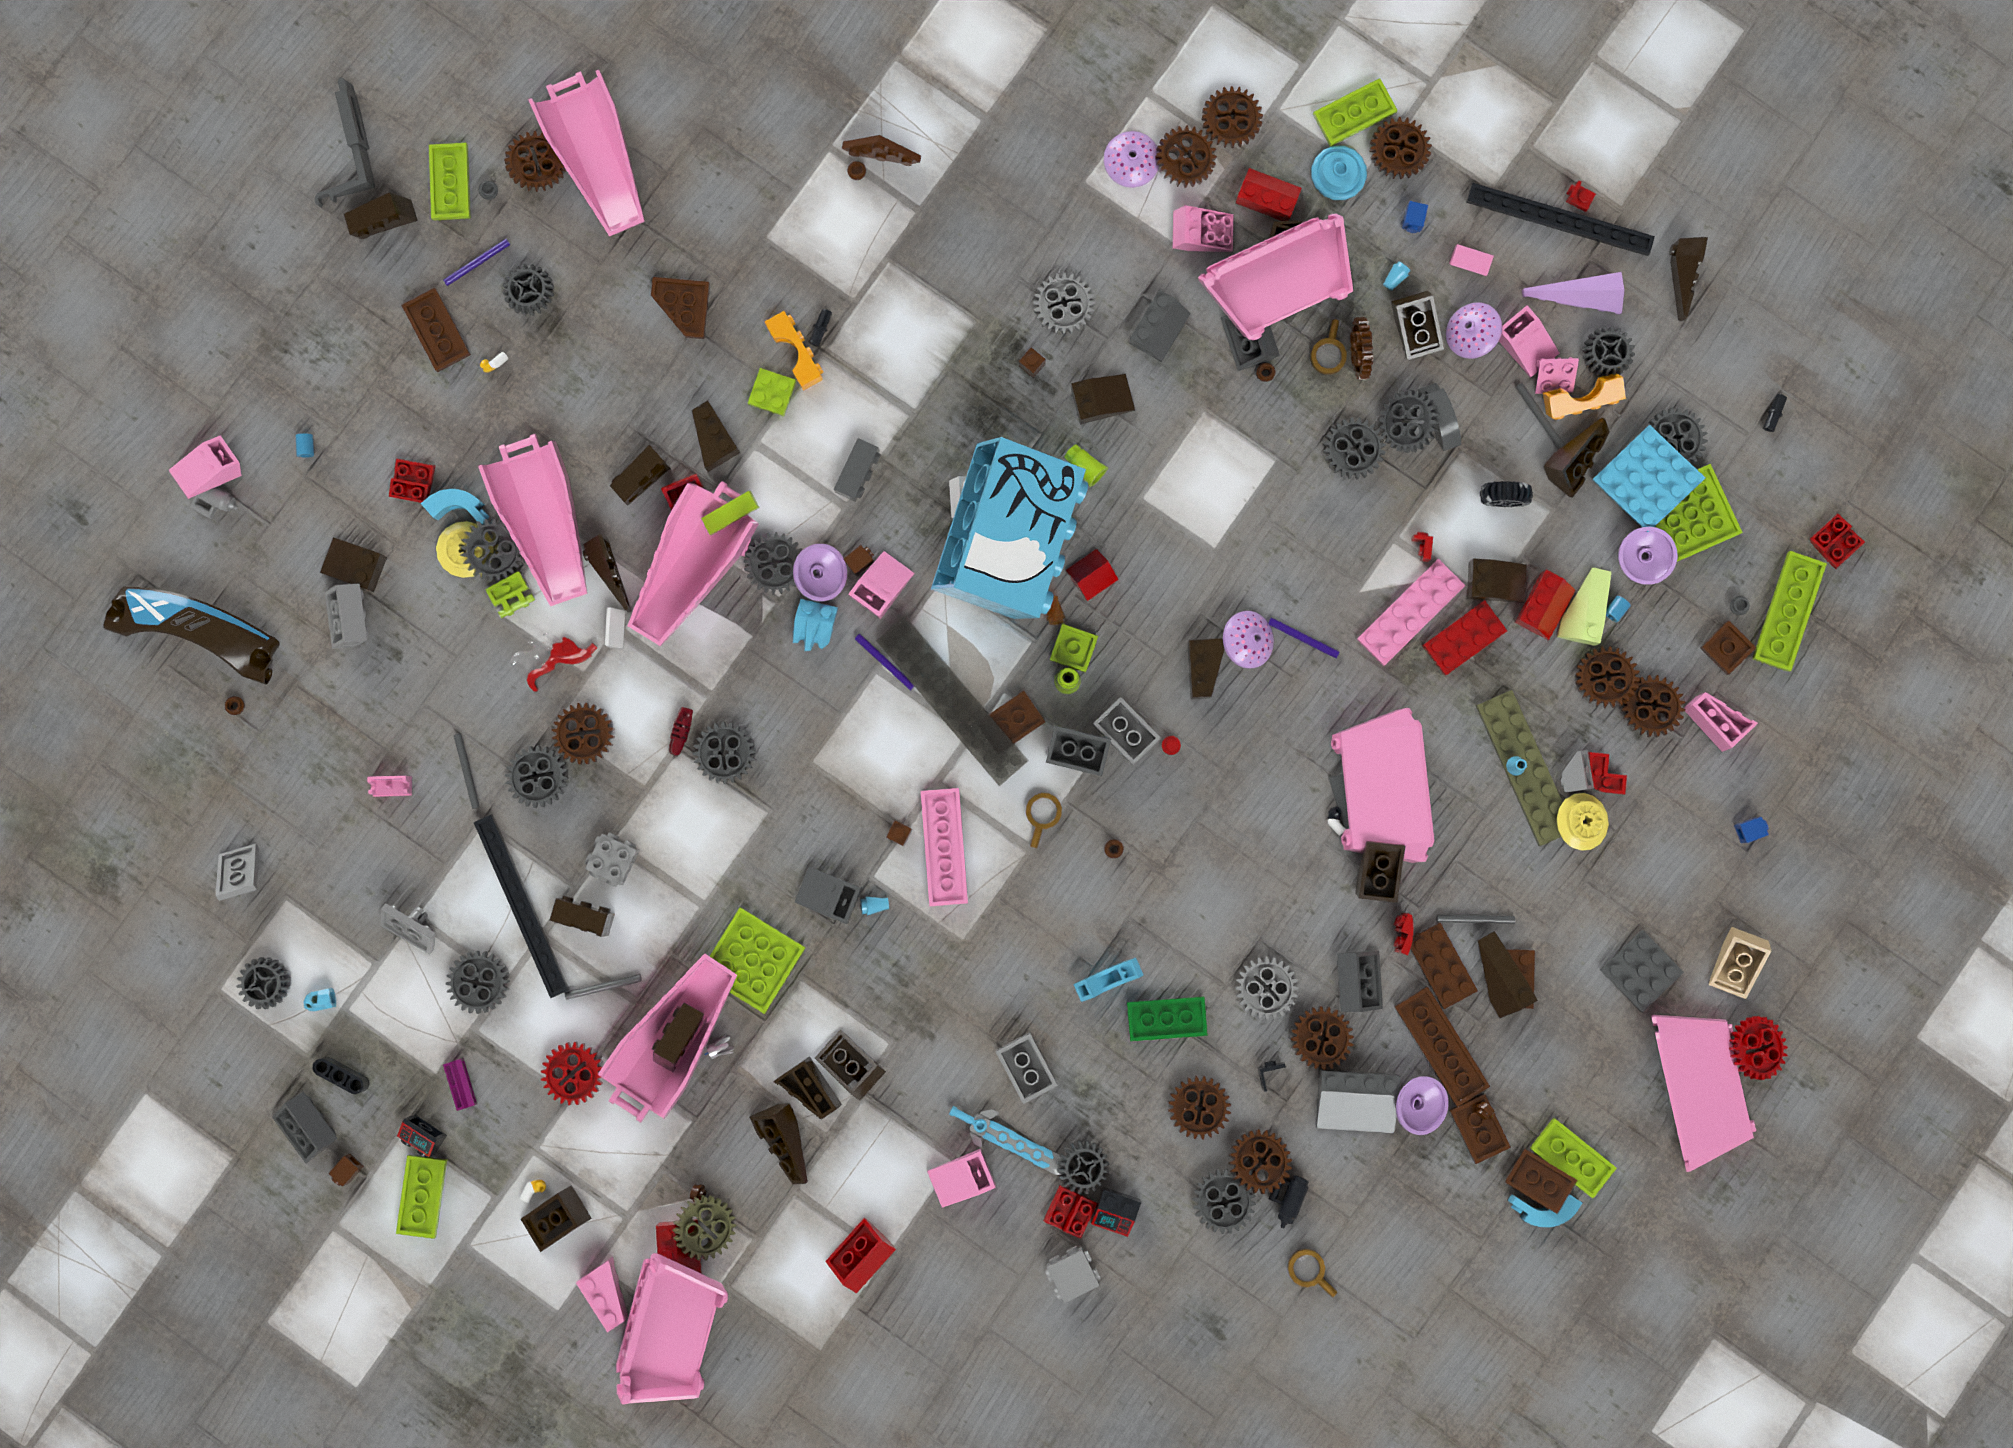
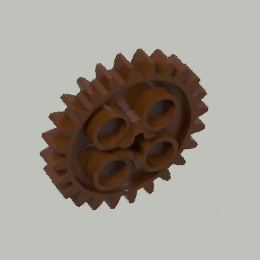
M1233 86L1230 87V91L1223 87L1222 93L1216 90V97L1210 95V101L1205 102L1207 108H1203L1202 113L1205 115H1202L1201 120L1206 122L1203 123L1202 127L1208 128L1205 133L1206 135L1212 134L1211 141L1215 138L1218 139L1217 145L1224 142V148H1226L1227 144L1230 143L1233 149L1235 143H1237L1241 147L1242 141L1248 144L1249 138L1254 140V133H1259L1260 129L1258 127L1262 126L1260 119L1263 118V114L1259 112H1261L1262 107H1256L1259 100L1253 101L1254 94L1248 96L1247 89L1242 93L1241 87H1238L1237 91H1234ZM1223 105L1227 110L1221 111L1218 107ZM1243 105L1246 109L1241 111L1237 106ZM1243 123L1247 128L1240 129L1237 125ZM1225 124L1228 128L1223 130L1218 125Z
M1399 117L1397 122H1395L1391 118L1389 124L1384 121L1383 127L1378 126L1377 132H1374L1372 136L1374 139H1371L1370 142L1373 146L1369 152L1374 153L1371 159H1377L1374 166H1381L1379 172L1384 169L1386 170L1385 176L1392 173V178L1394 179L1399 174L1400 179H1403L1404 174H1406L1410 178L1412 172L1417 175L1418 169L1423 170L1424 164H1427L1429 161L1427 157H1430L1431 152L1428 150L1431 149L1432 144L1427 143L1431 138L1425 137L1427 130L1421 132L1422 124L1417 127L1415 126L1416 120L1409 123V118L1407 117L1402 122L1401 117ZM1389 135H1396L1397 140H1392ZM1407 139H1414L1416 144L1409 143ZM1390 152L1394 157L1388 158L1385 153ZM1404 156L1410 157L1412 162L1405 161Z
M1186 125L1184 130L1178 126L1177 132L1172 128L1170 135L1165 133L1164 139L1160 140V145L1156 148L1159 153L1155 156V158L1160 160L1157 161L1156 165L1162 166L1159 173H1166L1164 179L1171 178L1170 184L1175 180L1177 181V187L1180 183H1183L1184 188L1187 187L1188 183L1194 187L1196 182L1200 185L1203 182L1202 179L1207 180L1208 174H1212L1213 170L1211 168H1214L1216 165L1213 162L1217 158L1216 155H1213L1216 148H1210L1213 141L1207 142L1209 135L1207 134L1203 137V130L1197 133L1195 126L1191 131L1188 125ZM1182 141H1188L1190 146H1184ZM1169 153H1174L1177 159L1170 158ZM1195 154H1200L1203 160H1198ZM1182 167L1189 168L1190 173H1185Z
M534 131L533 136L526 132L525 138L519 135L520 141L513 139L514 146L508 145L510 151H505L507 158L504 161L507 164L505 166L506 171L509 172L510 178H514L515 184L520 182L521 188L527 185L528 191L535 187L536 192H538L539 187L546 191L547 185L553 188L552 182L559 184L558 177L564 178L562 172H566V169L543 132L540 136H537L536 131ZM530 147L534 148L542 176H539ZM540 149H546V150H547V151L544 152V153L538 152ZM523 153L528 154L526 157H520ZM545 166H551V167H552V168L549 169V170H545V169H544ZM528 170L534 171L532 174L525 173Z
M1355 317L1352 322L1353 326H1351L1352 332L1350 333L1351 362L1357 379L1367 380L1371 376V365H1373L1372 332L1366 317Z
M1602 646L1599 653L1596 649H1593V656L1587 653V660L1581 659L1580 662L1584 666H1577V669L1581 672L1575 674V677L1580 678L1576 681V684L1582 685L1578 692L1584 691L1585 693L1582 698L1589 696L1588 703L1596 701V707L1603 703L1604 709H1606L1608 704L1614 708L1616 702L1619 706H1622V699L1628 702L1630 700L1628 695H1635L1631 689L1637 690L1639 687L1634 684L1640 681V678L1635 677L1640 673L1639 670H1634L1637 663L1631 664L1630 662L1633 657L1626 658V651L1619 654V648L1612 652L1611 646H1609L1607 651ZM1618 663L1620 670H1613L1610 664ZM1598 666L1601 672L1595 674L1591 671V667ZM1622 673L1625 674V676H1623V677H1622V676H1616V675H1619V674H1622ZM1605 674L1611 677L1610 681H1607V678H1603ZM1614 682H1622L1624 684V688L1617 689L1614 686ZM1600 684L1605 688V691L1597 692L1594 686Z
M1648 675L1646 681L1643 677H1640L1639 683H1634L1639 687L1637 690L1631 689L1635 695H1628L1630 699L1628 702L1622 700L1623 705H1626V707L1621 709L1622 712L1627 713L1623 719L1629 718L1630 720L1627 726L1634 725L1632 731L1640 729V735L1647 732V737H1651L1652 733H1654L1657 738L1660 736V732L1665 736L1667 735V730L1670 732L1674 731L1673 725L1676 727L1680 725L1677 720L1684 718L1680 713L1686 711V709L1681 708V705L1686 702L1680 701L1679 698L1683 694L1676 693L1679 687L1672 688L1673 681L1667 684L1666 677L1659 681V675H1656L1654 680ZM1641 691L1648 693V700L1641 698ZM1660 694L1668 697L1667 703L1660 700ZM1653 702L1657 708L1652 710V706H1637L1636 703L1650 705ZM1660 707H1670V710H1667V709H1664V708H1660ZM1638 710H1643L1646 713V719L1638 716ZM1658 713H1663L1665 715V722H1662L1658 719Z
M577 703V708L570 705V711L563 709L564 716L557 715L560 722H554L558 727L557 729H552L553 732L557 733L552 739L558 741L554 744V747H561L558 753L562 754L565 752L564 759H568L571 756V763H574L576 759L579 765H582L583 760L589 765L590 759L596 763L597 756L604 758L603 751L609 753V750L606 748L607 745L613 746L609 742V739L615 738V736L610 735V732L614 731L615 728L609 727L613 721L606 720L609 714L602 715L604 709L600 708L596 711L597 705L593 704L590 708L589 703H585L584 707H582L581 703ZM590 718H594L596 721L595 726L589 728L587 725ZM571 721H575L577 724L576 729L573 731L569 730V723ZM583 730L587 732L600 730V733L585 734L584 737L573 736L567 738L568 734L582 733ZM593 737L598 738V744L595 747H592L590 744V740ZM577 739L579 747L573 750L571 743Z
M1319 1006L1318 1011L1311 1007V1013L1305 1010L1304 1018L1298 1016L1300 1023L1294 1022L1297 1029H1291L1295 1036L1290 1037V1039L1296 1041L1291 1047L1298 1048L1295 1055L1302 1054L1300 1061L1303 1062L1307 1059V1066H1310L1313 1062L1315 1069L1318 1068L1319 1064H1321L1323 1070H1325L1326 1064L1331 1069L1333 1068V1062L1340 1065V1058L1346 1060L1344 1053H1351L1347 1047L1354 1045L1349 1042V1039L1354 1038V1036L1349 1035L1353 1028L1346 1027L1349 1021H1342L1345 1015L1337 1016L1338 1010L1336 1009L1331 1013L1330 1007H1327L1325 1011L1322 1006ZM1313 1021L1319 1022V1029L1317 1031L1310 1029V1024ZM1324 1021H1327V1025L1324 1031V1036H1326V1040H1322L1321 1053L1320 1055H1318L1317 1051L1319 1049L1321 1040L1318 1039V1035L1322 1036ZM1336 1025L1338 1033L1331 1036L1329 1029L1331 1026ZM1309 1040H1314L1315 1047L1312 1050L1306 1049V1043ZM1332 1044L1334 1051L1332 1054L1327 1055L1325 1047Z
M1195 1075L1194 1081L1187 1077L1188 1083L1185 1084L1180 1081L1182 1087L1178 1088L1175 1086L1174 1088L1177 1093L1170 1094L1174 1098V1100L1168 1101L1170 1105H1173L1172 1108L1168 1109V1112L1174 1113L1170 1116V1120H1177L1173 1124L1174 1127L1180 1125L1179 1132L1182 1133L1186 1130V1137L1193 1133L1194 1139L1197 1138L1198 1134L1202 1140H1204L1205 1134L1212 1138V1131L1219 1134L1217 1128L1221 1127L1224 1129L1225 1127L1222 1122H1229L1225 1114H1231L1229 1110H1226V1107H1230L1231 1103L1225 1102V1100L1230 1097L1229 1095H1222L1226 1090L1225 1088L1218 1089L1220 1086L1219 1082L1213 1085V1078L1206 1082L1205 1076L1202 1077L1201 1081H1199L1197 1075ZM1203 1090L1201 1104L1204 1109L1200 1110L1199 1124L1196 1125L1195 1121L1198 1111L1194 1107L1199 1105L1200 1091ZM1190 1091L1196 1092L1197 1095L1193 1101L1186 1099V1095ZM1210 1094L1216 1097L1213 1104H1207L1205 1100ZM1186 1111L1193 1112L1194 1116L1191 1120L1183 1118V1114ZM1205 1114L1213 1116L1212 1121L1208 1124L1203 1123L1202 1120Z
M1258 1129L1255 1135L1252 1131H1249L1248 1137L1245 1134L1241 1135L1243 1141L1240 1139L1235 1141L1238 1146L1231 1147L1235 1153H1231L1229 1156L1234 1159L1228 1164L1234 1165L1230 1172H1236L1237 1175L1233 1179L1241 1180L1239 1186L1246 1184V1191L1252 1187L1253 1194L1257 1193L1258 1189L1261 1194H1265V1189L1268 1193L1273 1192L1272 1186L1277 1190L1279 1189L1278 1183L1285 1184L1283 1177L1288 1178L1290 1176L1286 1173V1170L1292 1169V1167L1287 1165L1292 1159L1286 1157L1291 1152L1284 1151L1287 1144H1280L1281 1137L1275 1140V1133L1268 1136V1130H1265L1261 1135V1131ZM1256 1143H1260L1263 1146L1262 1153L1256 1151ZM1270 1148L1272 1151L1263 1159L1262 1165L1258 1166L1252 1175H1249L1250 1170L1258 1164V1159L1262 1158ZM1271 1156L1277 1159V1166L1271 1165ZM1244 1157L1249 1158L1251 1162L1250 1167L1244 1166ZM1258 1171L1264 1172V1181L1259 1180L1257 1176Z

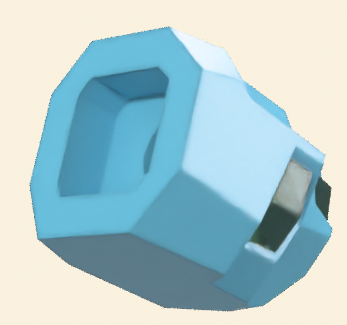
M329 988L310 992L304 999V1008L308 1011H319L336 1007L334 989Z

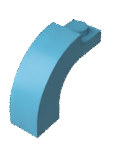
M459 489L438 491L421 503L436 520H440L453 509L467 510L482 525L484 519L488 520L490 517L481 509L485 505L482 501L472 494Z
M1135 957L1095 973L1073 985L1081 1002L1116 986L1140 978L1144 974Z
M1513 1194L1508 1199L1513 1204L1511 1208L1520 1214L1523 1212L1520 1217L1522 1220L1538 1227L1561 1225L1571 1219L1582 1205L1581 1201L1569 1195L1557 1215L1546 1207H1532Z

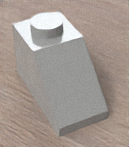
M1588 750L1577 751L1562 772L1561 785L1565 792L1594 788Z

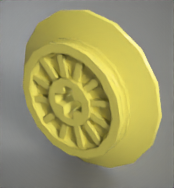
M468 521L456 522L447 527L439 536L436 546L437 559L441 566L451 575L462 578L474 577V569L468 571L467 568L470 564H463L466 557L460 556V554L465 553H460L462 550L460 546H465L461 539L468 538L464 532L471 533L470 526L477 528L476 523ZM486 532L485 539L490 542L492 539L488 532ZM489 546V554L494 553L493 546ZM476 547L474 554L479 558L482 556L483 551L480 547ZM488 555L483 559L482 564H485Z
M1586 793L1573 794L1566 798L1559 807L1557 814V827L1563 841L1570 847L1578 850H1590L1601 844L1607 834L1609 825L1608 815L1603 804L1596 797Z

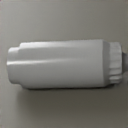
M215 487L194 496L190 508L212 519L217 509L229 512L231 509L237 510L238 506L235 505L236 499L230 493ZM201 499L212 505L211 509L209 510L198 504L199 500Z

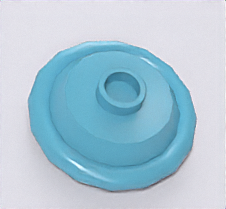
M1331 146L1324 149L1315 158L1311 167V179L1315 188L1324 197L1332 200H1346L1354 197L1363 188L1367 179V167L1362 156L1354 149L1347 146Z

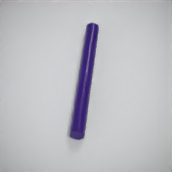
M504 239L443 279V281L449 286L508 247L510 243L507 239Z
M1273 618L1268 622L1270 626L1334 658H1337L1340 653Z
M861 634L855 637V640L910 691L915 687L911 680Z

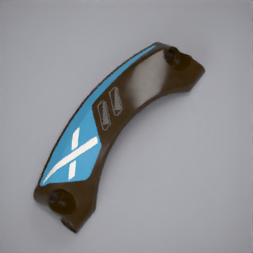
M123 586L113 598L112 606L106 612L103 624L105 630L126 637L139 632H160L191 641L215 654L242 677L265 685L269 683L272 677L273 670L268 667L273 661L272 656L280 646L279 641L245 620L201 600L158 589Z

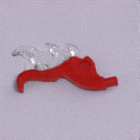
M546 633L543 636L548 638L547 642H529V645H533L534 648L531 651L515 653L511 657L510 665L513 666L516 662L521 663L528 674L527 684L534 692H537L538 688L535 685L537 678L554 670L555 665L558 663L574 665L588 660L598 647L592 643L587 649H581L566 637H563V641L560 642L557 636Z

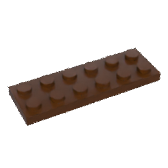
M1427 986L1394 1006L1456 1107H1459L1490 1087Z

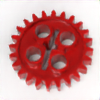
M1753 1016L1747 1017L1746 1020H1741V1025L1735 1026L1737 1032L1731 1033L1735 1038L1729 1040L1733 1043V1047H1730L1729 1050L1734 1051V1054L1730 1056L1731 1058H1736L1734 1065H1740L1738 1071L1744 1072V1076L1750 1077V1079H1771V1076L1777 1075L1776 1071H1782L1780 1064L1786 1063L1782 1058L1788 1056L1784 1053V1049H1787L1788 1046L1783 1045V1042L1786 1041V1038H1781L1783 1031H1777L1779 1025H1773V1020H1767V1017ZM1771 1043V1045L1768 1047H1762V1045H1768ZM1755 1049V1051H1749L1746 1053L1747 1050Z
M569 1042L565 1044V1048L563 1045H558L559 1051L552 1049L553 1056H546L549 1062L542 1063V1065L547 1067L541 1070V1073L546 1074V1077H543L541 1081H547L543 1088H550L548 1095L554 1093V1101L560 1097V1104L567 1100L568 1106H570L574 1100L575 1104L579 1105L580 1099L585 1103L588 1101L587 1096L590 1098L594 1097L592 1091H600L597 1085L603 1084L599 1080L602 1077L598 1075L603 1067L599 1066L602 1059L596 1060L595 1057L598 1052L591 1054L592 1047L585 1049V1043L581 1044L580 1047H578V1042H574L572 1047ZM571 1055L577 1056L578 1063L576 1065L570 1062ZM583 1062H586V1065L574 1074L575 1076L569 1078L563 1085L559 1084L571 1074L572 1070L577 1069ZM557 1067L563 1070L561 1078L555 1074ZM584 1069L588 1070L591 1074L589 1080L582 1076ZM569 1082L575 1084V1092H570L568 1090L567 1086Z

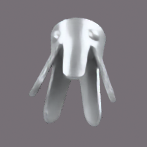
M724 1035L715 1043L707 1045L708 1052L704 1055L709 1054L714 1059L719 1055L732 1054L733 1052L729 1051L734 1050V1047H728L729 1044L726 1043L730 1037Z

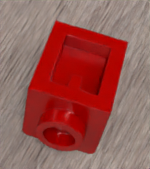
M1578 180L1575 185L1571 184L1566 193L1569 195L1566 202L1586 212L1596 193L1582 187V182Z
M1417 532V535L1412 536L1411 541L1422 542L1418 548V556H1421L1420 561L1429 562L1432 555L1433 536H1428V533Z

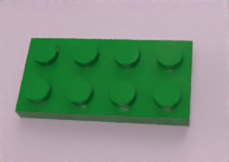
M1204 996L1127 1002L1130 1041L1208 1036Z

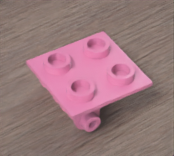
M1541 358L1537 360L1536 367L1539 368L1535 394H1543V392L1562 388L1568 393H1573L1579 358Z

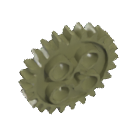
M702 1195L700 1201L697 1197H694L693 1204L687 1201L688 1207H681L683 1213L676 1214L680 1219L673 1222L678 1226V1228L672 1229L674 1233L678 1234L674 1237V1240L679 1241L677 1247L682 1248L684 1254L688 1253L690 1258L695 1255V1259L700 1260L702 1256L706 1261L708 1255H710L714 1259L715 1252L722 1255L721 1248L728 1249L726 1242H733L729 1236L736 1234L731 1230V1228L736 1227V1224L731 1222L735 1219V1216L729 1215L732 1209L726 1208L728 1204L725 1202L721 1203L719 1198H716L714 1201V1197L710 1195L707 1200L706 1196ZM704 1210H708L707 1216L701 1218V1213ZM693 1216H695L711 1232H713L717 1236V1238L713 1239V1237L710 1234L704 1231V1229L692 1219ZM721 1222L720 1229L715 1231V1225ZM694 1225V1231L688 1234V1228ZM708 1237L707 1244L702 1246V1240Z

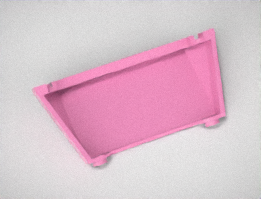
M1332 214L1326 220H1319V217L1310 219L1209 266L1206 269L1207 274H1201L1198 277L1199 282L1241 334L1249 340L1259 339L1262 337V333L1265 332V327L1329 297L1342 300L1348 297L1349 293L1353 292L1343 216Z
M1410 708L1392 711L1332 735L1331 747L1335 753L1342 756L1349 829H1346L1341 836L1344 850L1363 853L1366 841L1405 845L1403 861L1426 862L1428 858L1427 850L1433 846L1434 833L1421 723L1418 720H1414L1411 716L1413 712Z
M1651 1015L1653 1026L1658 1025L1659 1031L1655 1032L1686 1172H1690L1754 1138L1752 1132H1756L1754 1120H1749L1738 1067L1734 1065L1736 1059L1730 1057L1734 1054V1051L1729 1050L1730 1047H1733L1729 1041L1731 1040L1730 1036H1733L1731 1034L1733 1028L1732 1024H1727V1021L1724 1019Z
M653 1253L650 1259L643 1261L616 1363V1373H620V1384L616 1385L617 1395L621 1404L699 1398L700 1391L704 1388V1379L699 1370L717 1307L722 1308L728 1300V1293L722 1283L657 1253Z

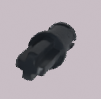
M827 309L821 310L816 324H813L814 330L808 340L809 344L816 347L820 346L824 333L828 331L826 328L832 316L831 311Z
M1783 394L1775 396L1771 409L1767 411L1768 416L1763 426L1765 431L1774 432L1779 418L1783 416L1782 411L1787 401V397Z

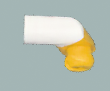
M501 352L490 362L487 359L481 361L480 367L484 372L489 373L506 362L508 357L504 352Z
M538 1179L528 1182L520 1199L524 1202H529L533 1193L544 1192L546 1190L545 1181Z

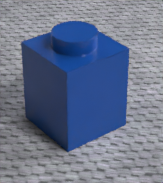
M1409 201L1402 228L1410 233L1421 232L1424 227L1428 205Z
M1755 817L1734 825L1740 843H1749L1769 835L1767 831L1769 829L1768 824L1762 817Z

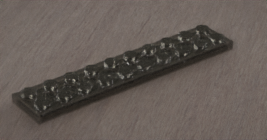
M903 616L876 640L998 786H1001L1029 762L906 616Z

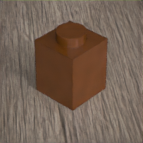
M1032 347L1019 361V367L1032 378L1046 364V359Z
M860 545L843 560L853 573L858 576L874 563L872 559L874 554L868 547L863 548Z
M894 820L886 838L905 846L913 829Z
M347 1154L328 1174L332 1177L331 1179L335 1184L343 1187L354 1179L364 1165L353 1155Z

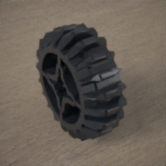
M1494 481L1481 486L1480 498L1481 503L1486 506L1523 507L1532 503L1533 492L1531 485L1527 483Z

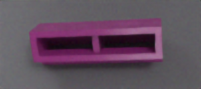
M464 1058L443 1064L456 1110L459 1111L476 1105V1097Z

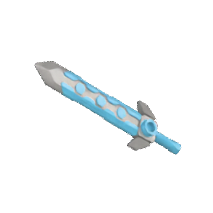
M955 1106L951 1108L949 1115L970 1124V1136L975 1145L982 1147L980 1137L982 1136L984 1139L1033 1162V1164L1055 1175L1064 1174L1057 1172V1169L1063 1168V1166L1057 1164V1161L1064 1160L1059 1154L1016 1134V1132L993 1120H989L999 1114L993 1109L985 1110L972 1117L958 1110Z

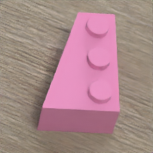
M1705 692L1696 696L1684 707L1686 709L1685 712L1722 752L1731 749L1758 723L1742 716V713L1730 709L1726 706L1727 704Z
M613 1257L576 1282L607 1333L628 1318Z

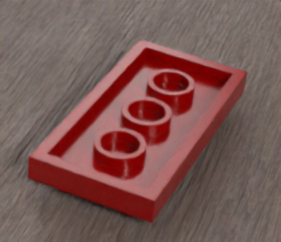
M1484 600L1422 646L1443 675L1446 676L1508 630Z

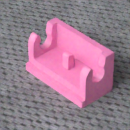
M1457 244L1454 248L1450 265L1487 276L1494 256Z
M412 776L367 777V782L371 784V790H368V793L373 795V797L412 796Z

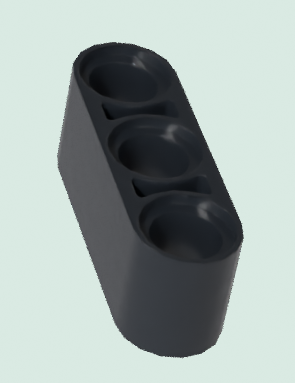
M323 1057L315 1060L312 1070L316 1075L351 1094L362 1093L369 1087V1080L366 1076L333 1058ZM322 1062L327 1064L326 1071H323L321 1068ZM339 1071L344 1073L343 1080L338 1078ZM356 1080H359L361 1083L360 1089L355 1087L354 1083Z

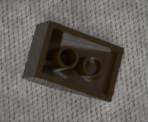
M1429 291L1391 301L1394 319L1407 360L1444 350L1434 296Z
M1126 374L1091 378L1071 383V392L1080 425L1135 411Z
M333 537L320 573L349 584H360V588L374 592L387 557Z
M1473 558L1468 564L1467 599L1524 603L1527 564Z
M1366 841L1355 891L1359 899L1398 902L1405 845Z
M841 1029L815 1057L859 1101L886 1072Z
M571 1185L520 1220L539 1251L542 1252L592 1218Z

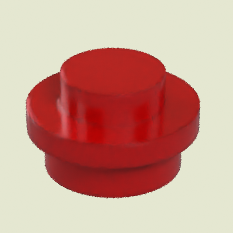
M1168 736L1162 741V750L1166 754L1174 755L1179 752L1181 743L1177 737Z

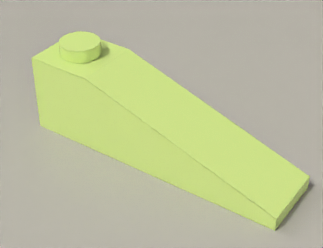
M1597 568L1590 570L1575 598H1573L1570 606L1561 618L1557 634L1558 638L1592 646L1601 643L1611 580L1610 571Z

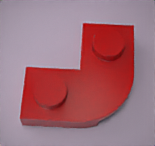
M1588 752L1594 789L1603 793L1625 795L1627 775L1608 773L1609 754Z

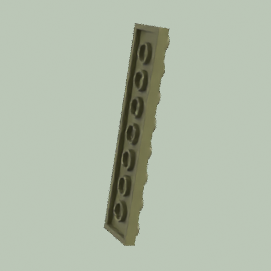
M1510 690L1476 705L1538 846L1560 838L1561 835L1557 827V814L1563 802L1513 691ZM1518 756L1527 762V767L1521 775L1515 776L1508 772L1506 764L1511 757Z

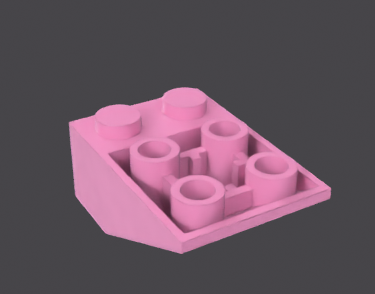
M1187 205L1173 211V248L1185 251L1232 252L1233 214Z
M1528 305L1502 326L1499 342L1530 378L1539 371V368L1536 367L1537 360L1541 358L1552 359L1560 354L1542 322Z
M221 436L203 442L169 469V472L188 499L242 476L239 461Z
M883 551L849 592V596L881 619L915 573Z
M981 1148L927 1171L942 1207L978 1196L996 1188L995 1181Z

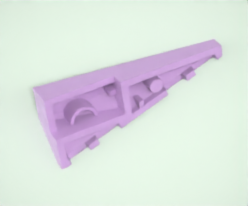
M1622 272L1523 288L1522 296L1621 314L1624 298Z

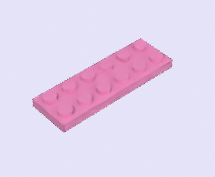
M1437 559L1357 640L1385 666L1466 585Z
M959 788L921 791L929 906L967 904L968 896Z

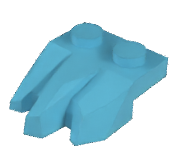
M800 599L793 627V643L803 640L804 651H811L814 643H817L819 648L823 649L830 642L838 607Z

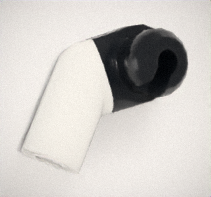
M1335 806L1329 810L1327 822L1340 836L1346 829L1340 823L1342 811L1339 807Z

